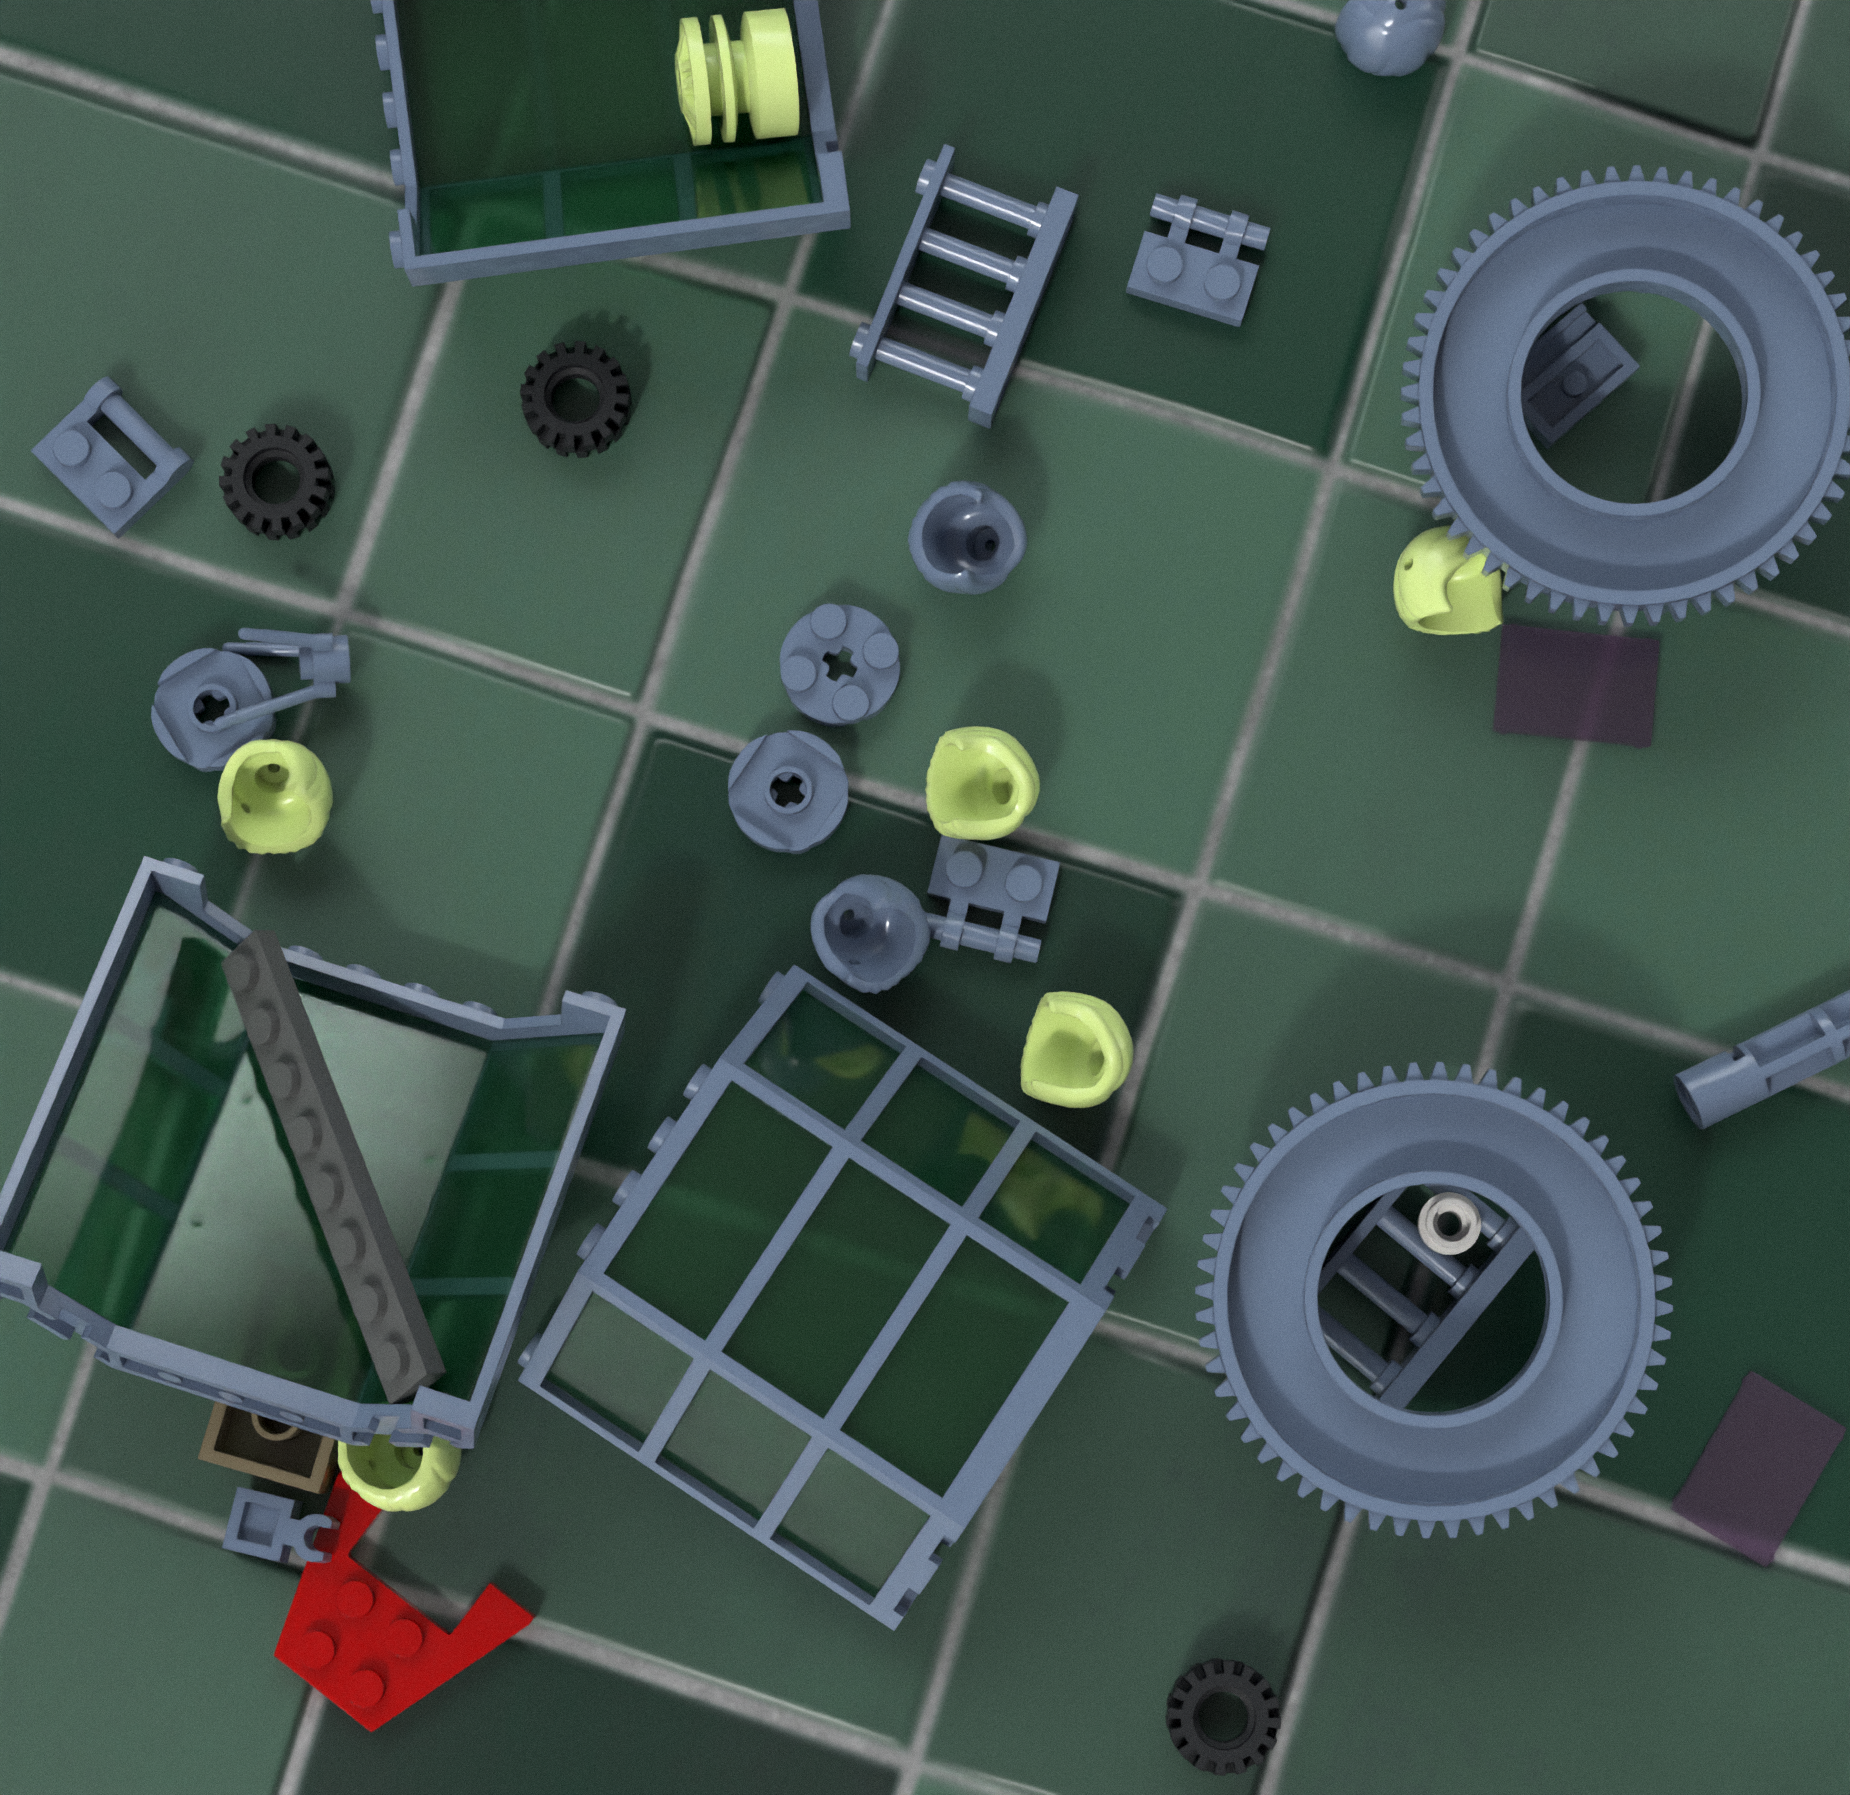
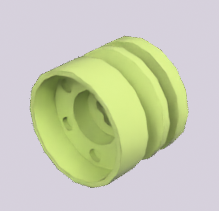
M785 8L744 12L741 20L740 40L730 41L721 14L710 16V43L703 44L697 17L680 19L679 43L675 53L676 83L681 113L684 114L690 128L694 146L711 144L712 116H718L723 142H735L738 114L748 113L756 139L798 135V81L792 34Z

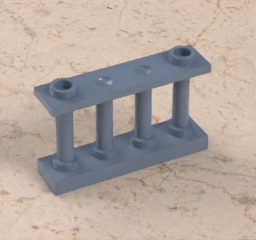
M944 144L937 162L927 159L923 166L915 193L923 195L872 324L861 322L854 337L849 356L857 358L856 377L866 382L870 378L876 360L962 392V399L970 402L968 421L991 429L1077 213L1079 195L1056 187L1050 204L1039 201L1037 206L953 175L955 148ZM942 196L1027 228V235L1036 238L1028 259L1018 255L1016 260H1012L931 229L930 226ZM920 251L1007 283L1005 290L1014 293L1007 312L1003 313L996 310L994 315L908 283ZM900 305L985 338L983 344L992 347L985 367L982 368L974 365L972 370L887 338L886 335L898 306Z
M1424 1184L1436 1195L1446 1192L1458 1193L1467 1197L1476 1206L1481 1218L1480 1232L1489 1238L1486 1245L1494 1250L1479 1269L1471 1263L1465 1267L1452 1255L1437 1253L1423 1242L1418 1227L1392 1206L1406 1187L1376 1198L1322 1265L1318 1283V1294L1337 1272L1411 1333L1408 1340L1415 1347L1401 1364H1398L1394 1359L1386 1362L1318 1305L1320 1326L1326 1344L1372 1381L1369 1388L1376 1393L1374 1397L1399 1408L1407 1406L1534 1250L1523 1229L1511 1216L1503 1219L1470 1190L1443 1184ZM1375 1225L1450 1286L1447 1292L1454 1297V1300L1440 1317L1433 1311L1426 1315L1353 1254Z

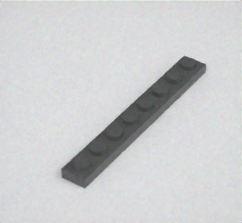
M254 930L221 962V965L390 1405L410 1403L415 1399L419 1385L429 1388L447 1372L274 930Z

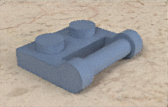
M107 376L96 382L88 390L84 400L30 451L119 539L188 473L194 460L181 447L173 449L121 397L123 389L111 377ZM104 414L156 465L155 471L146 479L92 427Z

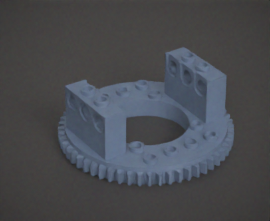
M1633 165L1628 181L1621 182L1614 166L1607 167L1602 184H1596L1589 170L1582 171L1578 188L1574 190L1564 177L1557 178L1554 186V197L1551 198L1537 186L1532 189L1531 208L1526 207L1517 198L1510 201L1508 206L1510 221H1507L1495 212L1489 215L1487 225L1491 236L1476 229L1469 233L1468 242L1474 253L1457 247L1452 251L1450 259L1458 272L1440 268L1435 280L1445 292L1427 290L1423 302L1434 313H1416L1413 326L1426 336L1409 337L1406 350L1422 359L1403 362L1401 375L1418 383L1402 387L1400 400L1417 405V407L1402 413L1401 425L1418 429V432L1407 437L1404 443L1405 450L1423 452V456L1412 463V474L1431 476V479L1421 487L1420 494L1422 498L1440 496L1441 501L1433 509L1432 517L1434 520L1447 517L1453 518L1454 522L1447 531L1446 537L1449 541L1463 536L1470 540L1462 555L1466 560L1481 553L1485 555L1487 559L1481 573L1487 577L1498 569L1506 572L1502 589L1507 592L1519 582L1525 584L1524 602L1531 604L1541 593L1548 595L1549 613L1554 614L1565 601L1571 603L1573 620L1579 621L1586 609L1590 607L1595 608L1598 625L1605 626L1612 611H1619L1624 627H1631L1638 611L1644 612L1650 626H1657L1661 616L1668 611L1675 622L1683 621L1686 618L1688 603H1692L1701 616L1706 615L1711 611L1712 595H1715L1727 607L1735 601L1734 584L1750 595L1758 589L1755 571L1770 581L1780 573L1774 556L1792 564L1800 556L1792 540L1809 546L1817 535L1808 521L1825 525L1832 516L1821 501L1838 503L1845 493L1832 479L1848 480L1850 478V464L1841 458V456H1850V436L1847 435L1850 432V340H1844V335L1850 331V317H1837L1835 313L1845 303L1847 297L1845 293L1826 294L1825 288L1831 283L1835 275L1832 271L1819 274L1812 272L1811 268L1820 254L1817 250L1803 255H1799L1795 251L1803 237L1799 231L1785 238L1778 234L1784 220L1783 216L1778 214L1767 222H1763L1759 219L1763 202L1757 199L1744 210L1738 206L1740 189L1736 187L1723 199L1716 196L1717 179L1710 177L1701 190L1693 189L1692 172L1685 171L1675 185L1669 184L1666 167H1659L1653 181L1650 182L1645 181L1641 166ZM1634 291L1657 294L1673 299L1704 318L1720 335L1734 359L1739 374L1742 394L1741 418L1734 443L1725 460L1710 476L1680 495L1661 501L1640 504L1617 503L1591 496L1578 490L1557 475L1543 460L1529 436L1521 405V380L1526 358L1542 332L1561 314L1564 315L1573 306L1599 295Z
M1417 1062L1408 1063L1404 1082H1399L1391 1066L1382 1067L1380 1086L1377 1087L1374 1086L1365 1072L1358 1073L1357 1093L1351 1094L1340 1081L1332 1083L1333 1103L1328 1104L1314 1092L1309 1095L1313 1113L1311 1116L1307 1117L1292 1106L1287 1110L1293 1127L1292 1130L1288 1132L1271 1123L1267 1128L1275 1145L1271 1149L1255 1142L1249 1146L1259 1162L1255 1168L1237 1163L1234 1169L1245 1182L1243 1187L1223 1185L1221 1192L1233 1204L1231 1210L1212 1209L1210 1216L1221 1224L1224 1229L1222 1233H1206L1203 1235L1202 1241L1217 1250L1218 1253L1215 1257L1198 1259L1197 1267L1214 1275V1283L1210 1281L1196 1285L1195 1294L1213 1300V1305L1196 1312V1320L1215 1324V1330L1199 1338L1200 1347L1214 1348L1220 1351L1219 1355L1205 1364L1207 1372L1226 1373L1227 1378L1214 1389L1217 1397H1237L1238 1400L1226 1412V1416L1229 1421L1249 1418L1250 1422L1241 1433L1240 1438L1244 1443L1263 1437L1265 1442L1257 1455V1459L1261 1463L1278 1456L1282 1458L1276 1473L1277 1479L1282 1482L1298 1472L1301 1475L1297 1489L1299 1496L1304 1498L1319 1487L1322 1489L1320 1509L1327 1511L1341 1499L1344 1501V1520L1350 1523L1362 1509L1368 1510V1524L1371 1530L1377 1531L1386 1515L1392 1516L1396 1535L1403 1536L1412 1519L1417 1520L1423 1538H1430L1436 1521L1443 1522L1449 1538H1456L1462 1519L1468 1520L1476 1535L1483 1534L1485 1516L1490 1514L1493 1515L1502 1529L1508 1528L1509 1509L1516 1507L1527 1520L1534 1518L1532 1499L1539 1497L1548 1506L1554 1508L1558 1505L1554 1490L1556 1485L1561 1484L1573 1494H1576L1580 1489L1574 1474L1575 1471L1581 1469L1594 1477L1600 1474L1593 1455L1596 1452H1600L1615 1458L1619 1454L1609 1438L1610 1435L1614 1432L1631 1437L1634 1430L1623 1418L1626 1411L1645 1415L1648 1409L1635 1396L1637 1390H1656L1658 1387V1383L1644 1373L1646 1366L1665 1365L1666 1358L1651 1349V1344L1654 1341L1670 1339L1671 1332L1654 1324L1655 1317L1673 1312V1305L1655 1299V1292L1672 1286V1278L1653 1273V1267L1669 1259L1666 1251L1649 1249L1647 1244L1662 1233L1661 1226L1642 1225L1640 1219L1653 1208L1652 1203L1647 1200L1631 1202L1629 1196L1641 1184L1638 1177L1617 1179L1616 1175L1626 1162V1159L1623 1155H1617L1605 1160L1601 1158V1154L1609 1139L1605 1135H1600L1586 1142L1583 1137L1590 1122L1586 1117H1581L1566 1125L1564 1120L1569 1104L1560 1101L1548 1111L1543 1110L1546 1090L1542 1088L1535 1089L1526 1099H1522V1079L1513 1077L1501 1091L1497 1089L1496 1070L1487 1069L1480 1082L1473 1084L1470 1065L1461 1064L1454 1080L1450 1081L1444 1063L1435 1062L1429 1080H1424ZM1420 1184H1443L1465 1188L1486 1197L1504 1209L1523 1229L1532 1243L1539 1258L1545 1282L1546 1306L1542 1330L1537 1344L1523 1368L1508 1384L1485 1400L1471 1406L1445 1412H1421L1399 1408L1381 1401L1359 1387L1346 1375L1331 1354L1323 1336L1318 1314L1317 1294L1322 1265L1328 1249L1341 1228L1356 1212L1376 1198L1397 1189Z

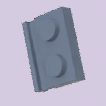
M1582 302L1534 343L1524 364L1521 380V405L1526 427L1547 450L1634 375L1640 367L1600 322L1597 324L1586 312L1587 308Z

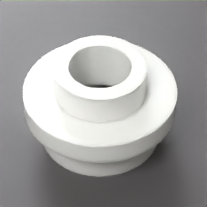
M1453 1192L1438 1194L1430 1198L1420 1210L1418 1216L1419 1234L1423 1242L1437 1253L1444 1255L1462 1253L1476 1242L1480 1234V1214L1473 1202L1461 1194ZM1444 1212L1453 1213L1459 1220V1229L1453 1236L1444 1235L1438 1228V1218Z

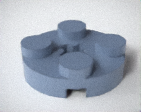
M823 604L813 612L803 616L788 632L780 652L781 681L792 705L803 716L815 723L828 727H845L846 724H856L862 720L867 721L885 709L897 690L900 679L898 644L883 621L871 612L852 605ZM842 651L852 654L850 663L853 667L857 668L856 673L852 677L842 674L837 681L828 678L830 667L824 662L825 658L829 654L838 656Z
M202 648L188 652L174 660L163 671L157 683L159 688L155 694L154 705L152 704L151 719L158 739L178 760L202 772L223 771L229 758L238 748L250 741L268 740L276 729L277 719L275 712L223 729H217L212 720L203 723L199 720L198 715L205 710L202 700L211 694L217 701L228 699L230 707L224 711V715L275 698L272 687L265 675L253 662L239 654L236 655L229 651H219L212 648Z
M787 730V732H777L754 739L740 752L732 765L728 777L729 806L740 830L755 844L774 852L802 854L809 851L812 847L824 843L841 825L848 808L849 782L839 755L828 743L808 732ZM793 776L799 778L802 781L799 791L805 796L804 800L799 805L790 802L786 807L776 804L778 793L772 788L774 782L779 779L787 783Z

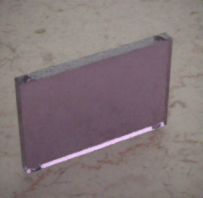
M1514 623L1509 625L1503 624L1501 627L1492 732H1499L1502 735L1511 733L1634 746L1637 749L1649 748L1652 737L1660 641L1648 637L1640 639L1525 627Z
M1749 1371L1747 1376L1743 1377L1742 1385L1678 1495L1672 1499L1670 1510L1763 1567H1767L1774 1560L1775 1552L1838 1443L1844 1439V1433L1847 1428L1753 1371Z

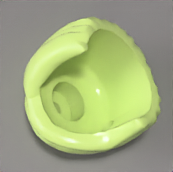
M1451 525L1434 527L1420 533L1401 553L1394 574L1393 594L1395 606L1400 618L1408 628L1428 634L1458 635L1489 632L1491 629L1503 624L1500 569L1485 577L1481 573L1487 559L1485 555L1481 553L1466 560L1462 555L1470 540L1463 536L1449 541L1446 534Z
M973 726L949 730L939 737V741L935 746V752L930 760V767L926 777L927 786L925 788L927 811L934 823V827L939 833L956 839L991 840L1009 835L1023 823L1025 816L1030 814L1037 802L1040 792V779L1034 761L1016 738L999 729Z
M268 739L254 740L242 745L229 758L219 782L217 799L221 814V826L229 841L234 842L238 849H245L249 853L261 855L266 853L286 854L289 852L296 853L300 849L309 847L322 836L330 819V810L333 805L331 782L325 767L313 752L296 742Z
M1068 991L1046 993L1044 997H1041L1040 1003L1037 1006L1035 1016L1032 1019V1025L1026 1036V1044L1023 1048L1020 1065L1023 1092L1043 1102L1067 1108L1093 1107L1106 1101L1112 1092L1117 1090L1126 1081L1133 1064V1042L1124 1020L1110 1004L1094 996Z
M374 1434L370 1446H353L338 1441V1464L345 1482L366 1502L390 1512L401 1510L415 1511L436 1502L449 1489L451 1481L458 1473L462 1449L456 1448L449 1444L450 1441L436 1436L433 1437L430 1448L423 1447L422 1456L419 1454L420 1447H396L389 1443L391 1435Z

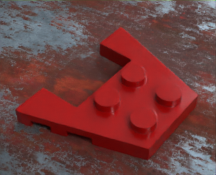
M341 1471L336 1478L323 1514L336 1518L340 1522L339 1530L320 1527L313 1542L314 1547L318 1551L332 1554L331 1562H306L273 1656L372 1733L530 1625L536 1616L491 1582L452 1633L448 1632L352 1557L351 1552L384 1510L366 1502L357 1492L352 1490L351 1486L345 1482Z

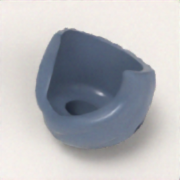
M1349 0L1337 18L1335 38L1341 44L1342 50L1347 54V60L1365 73L1396 77L1411 74L1419 69L1429 56L1434 54L1442 40L1446 21L1444 16L1446 1ZM1396 1L1403 3L1404 8L1402 10L1396 7Z
M960 480L951 481L947 486H940L937 491L932 492L929 498L922 503L916 516L912 519L908 543L913 561L926 581L948 593L975 595L989 592L1003 584L1009 573L1021 562L1025 555L1027 534L1023 519L1015 507L1000 493L983 483ZM995 543V549L992 551V544Z
M859 874L843 880L836 888L819 900L811 916L810 931L812 941L824 966L845 984L862 993L870 992L877 994L881 990H889L897 985L902 978L908 976L917 964L922 961L923 955L930 943L928 920L919 899L902 883L880 875Z

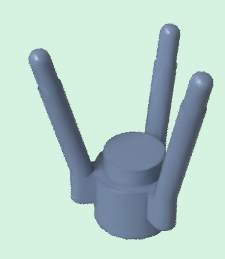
M241 628L238 631V636L241 639L260 642H227L222 646L223 651L248 656L298 657L300 680L312 679L313 685L218 717L214 720V726L217 729H223L316 698L336 697L335 684L350 683L351 681L347 635L333 636V633L307 634L270 629Z

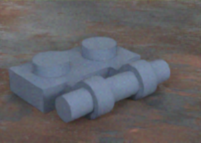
M1156 193L1150 216L1170 222L1172 225L1168 238L1144 231L1126 293L1240 327L1259 265L1236 258L1241 244L1264 251L1271 228L1248 221L1250 215L1232 210L1230 216L1197 206L1198 199L1181 194L1178 200ZM1189 229L1223 238L1220 252L1216 253L1185 243Z
M941 834L927 896L950 901L947 917L925 912L930 929V938L940 940V947L958 951V947L961 945L994 953V960L1011 963L1012 958L1036 963L1042 940L1018 934L1021 919L1046 924L1060 862L964 839L951 838ZM968 906L1004 914L1000 930L965 922Z

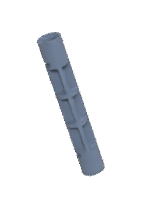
M1850 990L1733 1046V1052L1729 1054L1723 1051L1674 1075L1673 1082L1679 1099L1696 1127L1700 1130L1705 1129L1849 1058Z

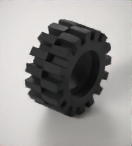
M575 341V347L566 348L564 342L555 344V352L548 355L543 350L536 356L538 360L536 366L533 367L529 364L524 373L526 382L521 384L520 396L522 398L521 407L532 434L538 437L539 442L547 449L550 446L555 448L558 455L567 457L568 452L576 453L578 458L588 457L587 451L597 449L598 454L608 450L606 444L613 439L617 442L623 435L621 429L624 424H629L631 418L629 409L630 405H632V398L626 375L623 374L618 361L614 357L610 359L606 355L605 349L595 345L593 350L587 348L584 341ZM579 378L587 380L598 389L600 394V401L596 411L590 417L581 421L564 419L553 407V398L557 388L570 379Z
M276 423L265 424L266 431L258 433L254 427L245 432L248 439L242 443L235 439L229 446L233 451L230 458L223 456L220 466L224 470V476H219V486L225 495L222 497L237 520L245 525L253 534L259 536L262 533L269 540L279 541V535H286L289 540L300 537L299 530L306 527L309 532L318 526L315 519L319 515L325 518L330 510L327 502L329 498L334 499L335 488L331 481L334 478L332 468L315 441L306 433L304 436L300 434L297 428L286 425L285 430L279 429ZM273 461H285L294 465L300 475V485L296 494L290 500L280 504H270L261 500L255 491L257 473L263 466Z
M1212 1658L1208 1662L1201 1664L1198 1662L1189 1667L1190 1670L1185 1675L1179 1676L1174 1683L1175 1687L1172 1693L1168 1695L1165 1719L1170 1738L1180 1754L1194 1767L1203 1772L1209 1771L1219 1776H1226V1773H1236L1238 1775L1247 1772L1248 1767L1254 1764L1258 1766L1265 1760L1264 1755L1269 1749L1273 1750L1277 1742L1275 1738L1277 1730L1281 1729L1278 1698L1274 1694L1269 1682L1255 1669L1241 1661ZM1217 1692H1230L1237 1695L1243 1701L1247 1710V1722L1243 1731L1237 1737L1227 1741H1217L1208 1737L1202 1731L1199 1724V1710L1202 1703L1210 1695Z

